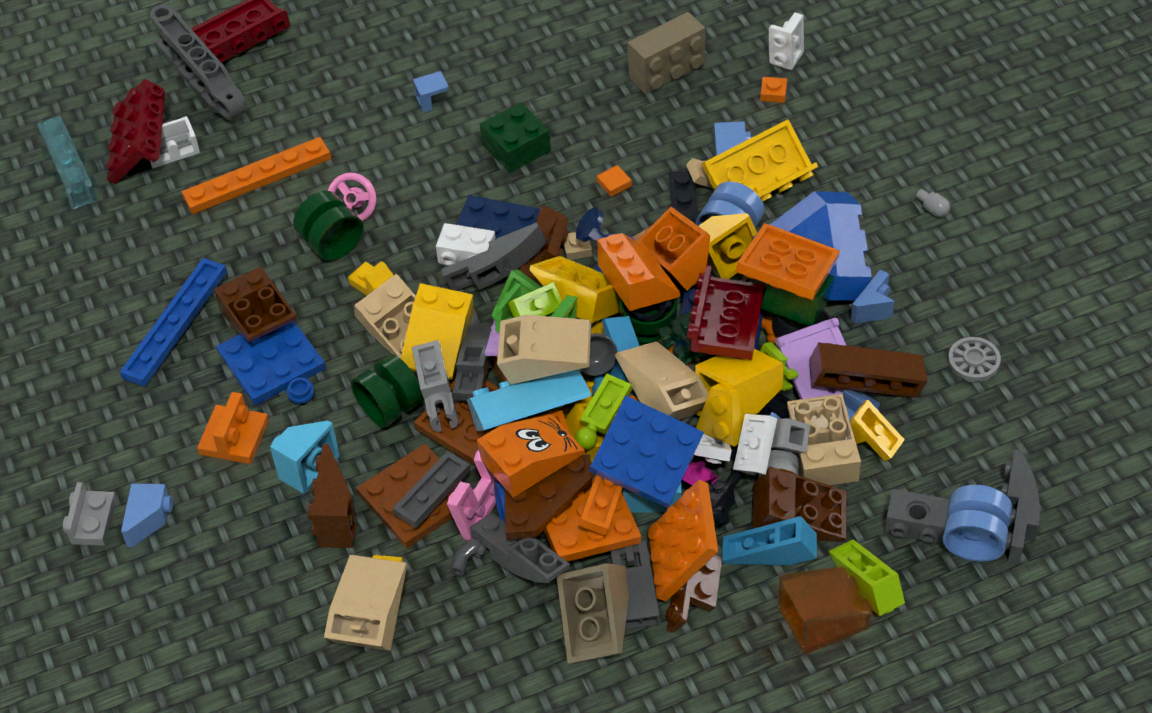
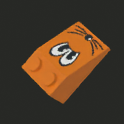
M552 414L504 424L477 439L481 461L512 497L517 496L585 454L582 446Z

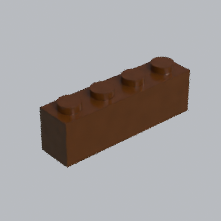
M818 342L809 358L813 386L918 398L928 382L923 355Z

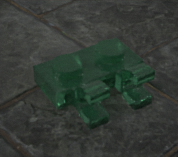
M692 310L671 320L670 327L666 326L658 330V334L661 337L658 343L666 349L681 341L683 345L673 348V353L685 365L693 360H696L699 364L717 356L691 351L692 340L687 339V332Z

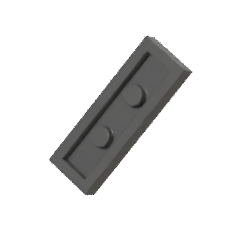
M447 451L393 507L394 515L412 527L417 528L471 471L470 464Z

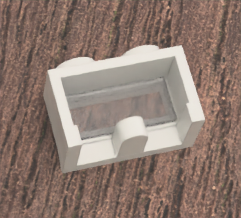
M187 116L162 124L160 155L156 162L150 161L152 168L200 153L195 133Z

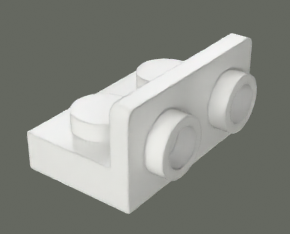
M795 12L790 20L784 23L783 27L776 25L769 27L770 63L792 70L804 52V18L802 14Z
M745 414L733 470L753 476L757 474L766 475L777 418L767 415Z

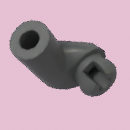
M478 538L468 540L456 550L450 569L451 573L457 576L464 575L469 558L473 554L481 557L484 555L487 547Z

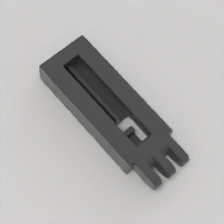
M641 540L640 544L610 551L612 564L624 566L623 560L627 559V566L635 565L634 558H636L637 567L626 568L629 601L625 630L660 625V615L646 541Z

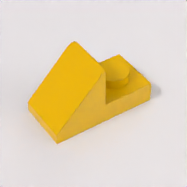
M383 261L379 262L375 267L364 262L348 276V282L365 295H369L394 275Z
M865 400L851 418V427L856 444L866 441L884 461L891 459L905 440L869 400Z

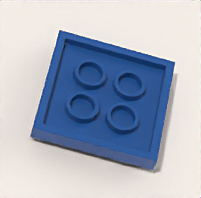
M295 321L251 342H248L239 334L216 346L219 356L254 406L286 390L293 379L300 377L308 379L326 369L325 362Z
M625 396L589 471L668 508L704 432Z

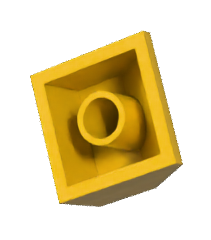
M747 213L712 216L699 225L700 228L710 235L707 265L712 266L711 272L718 278L730 279L738 273L735 272L737 262L752 242V237L757 234L754 224Z

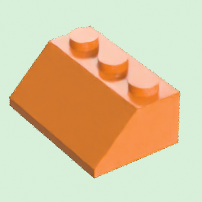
M670 207L637 240V242L649 249L666 274L686 291L698 282L699 273H705L710 235L673 207Z
M623 233L597 239L598 266L629 311L680 297L679 290L647 247Z

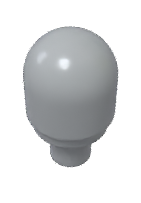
M920 189L916 194V198L924 202L923 207L935 217H944L949 213L950 203L940 194L935 192L929 194L923 189Z

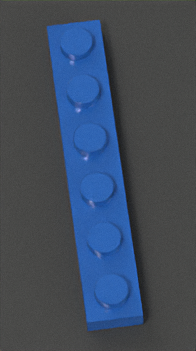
M205 258L200 261L121 369L120 375L122 379L143 387L146 386L213 293L214 288L218 286L226 275L227 269L225 265Z

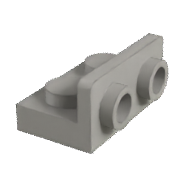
M77 482L75 491L70 494L69 514L63 520L64 533H67L71 544L105 545L116 503L114 492L86 491L84 483Z

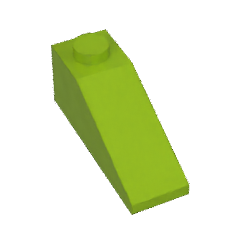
M854 539L828 551L833 562L864 604L879 616L890 613L895 608L905 604L898 573Z

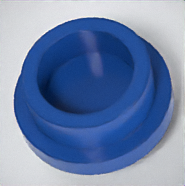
M305 378L293 379L287 388L288 399L293 403H306L314 395L312 383Z

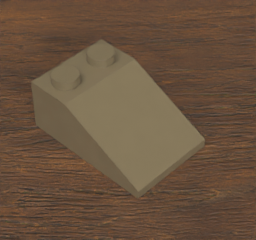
M605 563L557 576L567 663L574 664L622 654L629 601L625 566Z

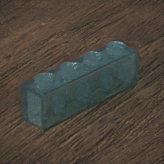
M59 115L37 123L43 144L72 208L74 209L96 201L90 178L61 116Z

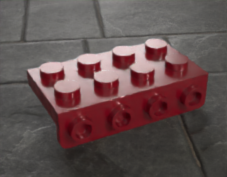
M245 0L191 29L222 63L289 28L290 23L287 11L284 8L278 9L270 0Z
M144 79L135 89L131 88L127 96L121 102L119 101L115 104L112 111L114 119L110 128L112 137L108 146L110 155L106 168L108 169L107 180L114 184L143 157L151 162H156L159 159L165 90L147 79Z
M706 265L705 274L699 273L694 298L695 306L692 307L691 320L688 326L687 339L692 340L691 351L752 360L764 284L711 277L712 266Z

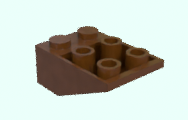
M258 267L214 288L221 313L230 326L248 342L297 319V315L262 267Z
M323 444L321 455L316 457V472H318L317 479L314 478L312 481L314 501L309 502L308 519L312 520V535L317 536L319 547L354 548L357 522L350 492L329 444Z
M771 466L767 469L766 475L762 474L755 481L753 529L801 516L817 533V541L844 542L846 540L845 490Z

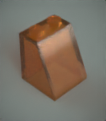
M843 566L788 573L779 577L778 609L805 655L869 629L870 617L873 614L871 605L867 599H862L858 592L856 580L852 575L848 576Z

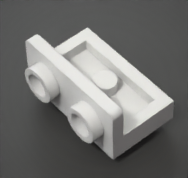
M444 223L436 244L438 263L450 266L490 250L488 242L495 239V231Z

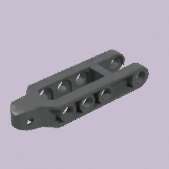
M159 5L154 7L150 12L152 24L160 34L158 47L161 54L213 114L219 113L228 120L246 112L243 94L235 86L227 69L171 6Z

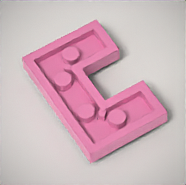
M479 450L474 458L481 476L478 485L472 490L470 484L460 482L455 491L449 496L447 506L464 540L474 538L470 534V526L489 515L496 504L494 483L498 480L481 461Z

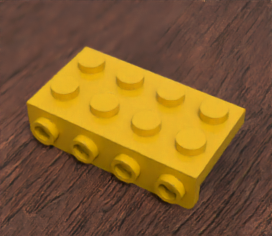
M789 119L701 164L714 190L723 182H737L752 189L762 202L772 197L771 191L778 189L780 193L792 187V180L798 178L801 182L813 176L812 170L818 167L816 162L811 164Z

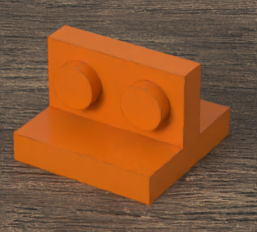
M231 392L226 406L215 405L197 447L199 455L251 464L268 425V414L249 411L248 406L245 405L242 393Z

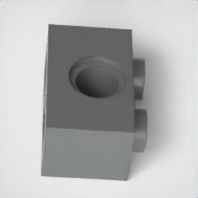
M892 489L885 533L899 538L908 537L919 539L926 543L935 542L943 544L950 499Z

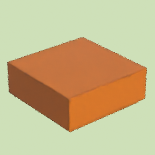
M618 165L596 176L597 183L610 197L632 186V180Z

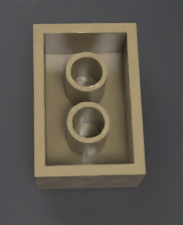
M689 12L628 42L629 78L645 94L705 64V27Z

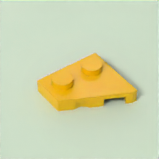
M720 383L712 386L696 429L732 446L738 445L741 435L739 391Z

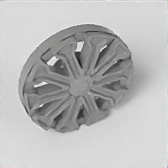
M966 337L958 340L950 348L948 365L951 367L952 372L968 382L989 380L990 377L996 375L1001 361V356L996 346L990 341L979 337Z

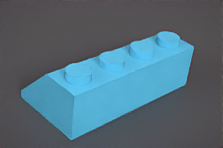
M579 369L517 384H510L509 381L499 383L500 389L489 392L488 387L473 391V398L467 399L476 431H482L590 397L591 393Z

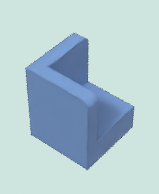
M441 71L413 79L415 97L423 113L433 110L432 95L449 90Z

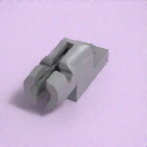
M439 340L413 346L412 351L419 385L431 428L436 432L442 431L438 413H440L438 403H442L452 429L458 425L459 421Z

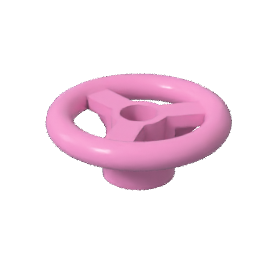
M344 173L333 180L328 191L335 193L338 187L344 195L345 204L351 210L352 208L362 206L366 200H369L367 208L357 215L361 221L366 220L372 214L376 205V192L372 183L358 173ZM345 181H357L366 188L367 192H364L359 187L349 188ZM351 194L356 196L355 202L350 200Z

